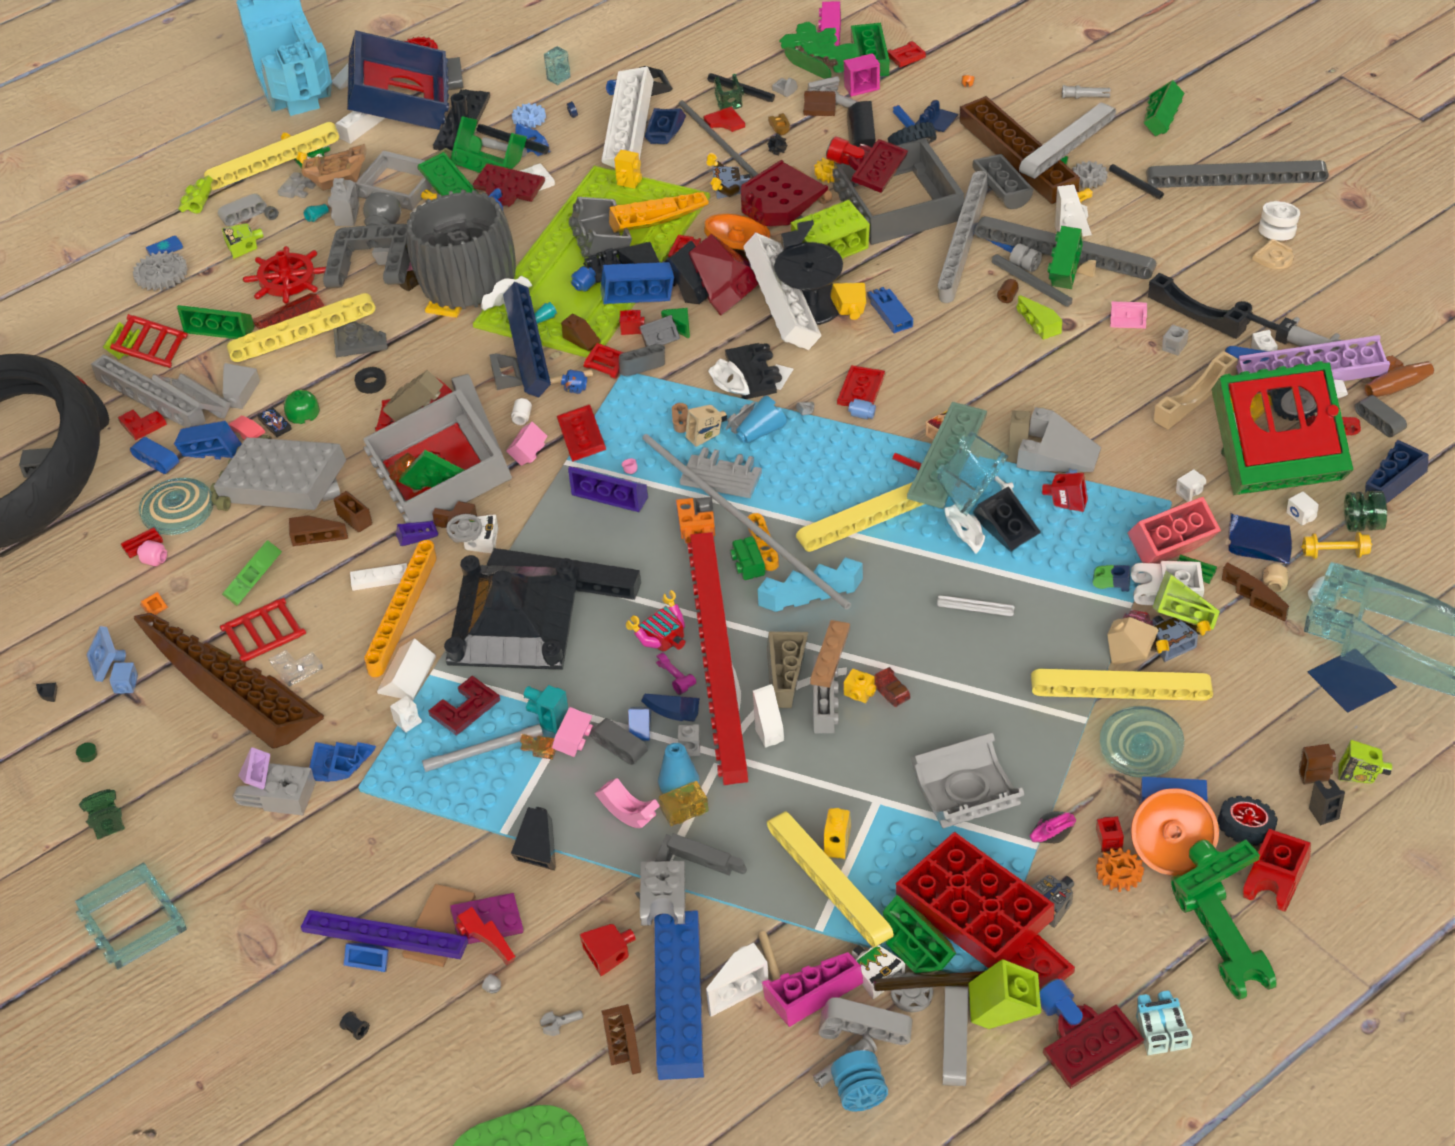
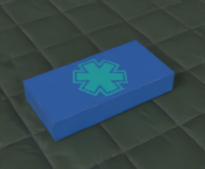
M175 235L147 246L146 251L150 256H152V253L156 255L158 251L161 254L167 251V254L172 251L175 252L182 249L183 245Z

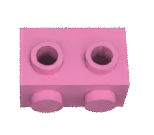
M530 422L520 430L506 452L521 466L527 462L531 463L537 457L536 452L544 447L547 435L537 425Z
M569 707L557 731L552 748L575 757L577 751H582L585 745V735L589 737L590 731L593 728V725L590 724L592 716Z

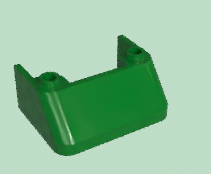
M462 116L451 154V160L455 165L480 173L486 164L513 169L520 162L527 136L511 133L505 158L503 159L481 151L482 140L474 135L478 120Z

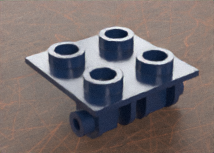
M933 100L931 105L920 115L916 124L931 122L935 130L945 132L958 114L940 109V102Z

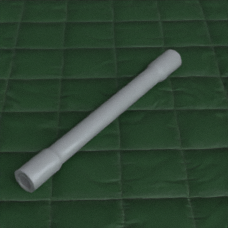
M540 724L509 735L445 755L422 760L425 772L472 756L543 736Z

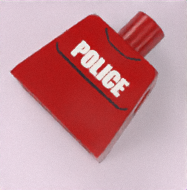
M1084 473L1056 474L1052 484H1043L1042 495L1052 496L1055 507L1084 512L1088 501Z

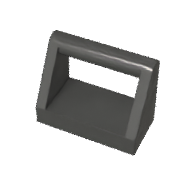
M497 353L489 355L497 390L523 385L517 358ZM513 366L516 377L501 374L500 368Z

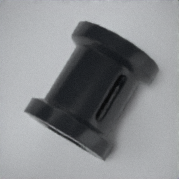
M353 1011L347 1012L339 1024L341 1029L351 1032L357 1040L362 1039L370 1027L367 1021H361L357 1018L356 1013Z

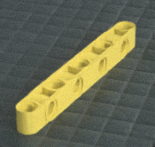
M363 293L232 340L227 344V350L232 361L240 362L368 316L375 311V304L369 294Z

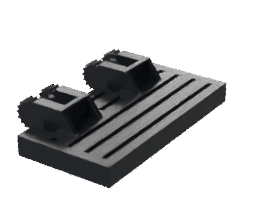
M755 343L725 350L727 361H731L738 367L749 387V394L741 395L742 399H751L777 393L775 384L782 380V375L779 373L777 366L768 367L766 361L771 360L773 357L771 348L767 343Z

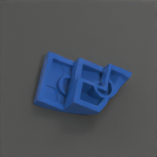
M315 742L309 768L312 769L315 781L330 782L347 779L375 751L376 746L357 742L356 746L336 742L335 746Z

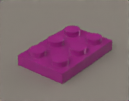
M514 893L450 905L456 935L466 936L459 933L455 924L457 923V916L471 907L474 908L484 925L492 920L503 937L523 933V925ZM472 936L468 938V944L482 942Z

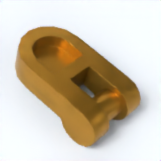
M784 113L776 117H768L769 125L772 126L777 134L785 135L790 131V123Z

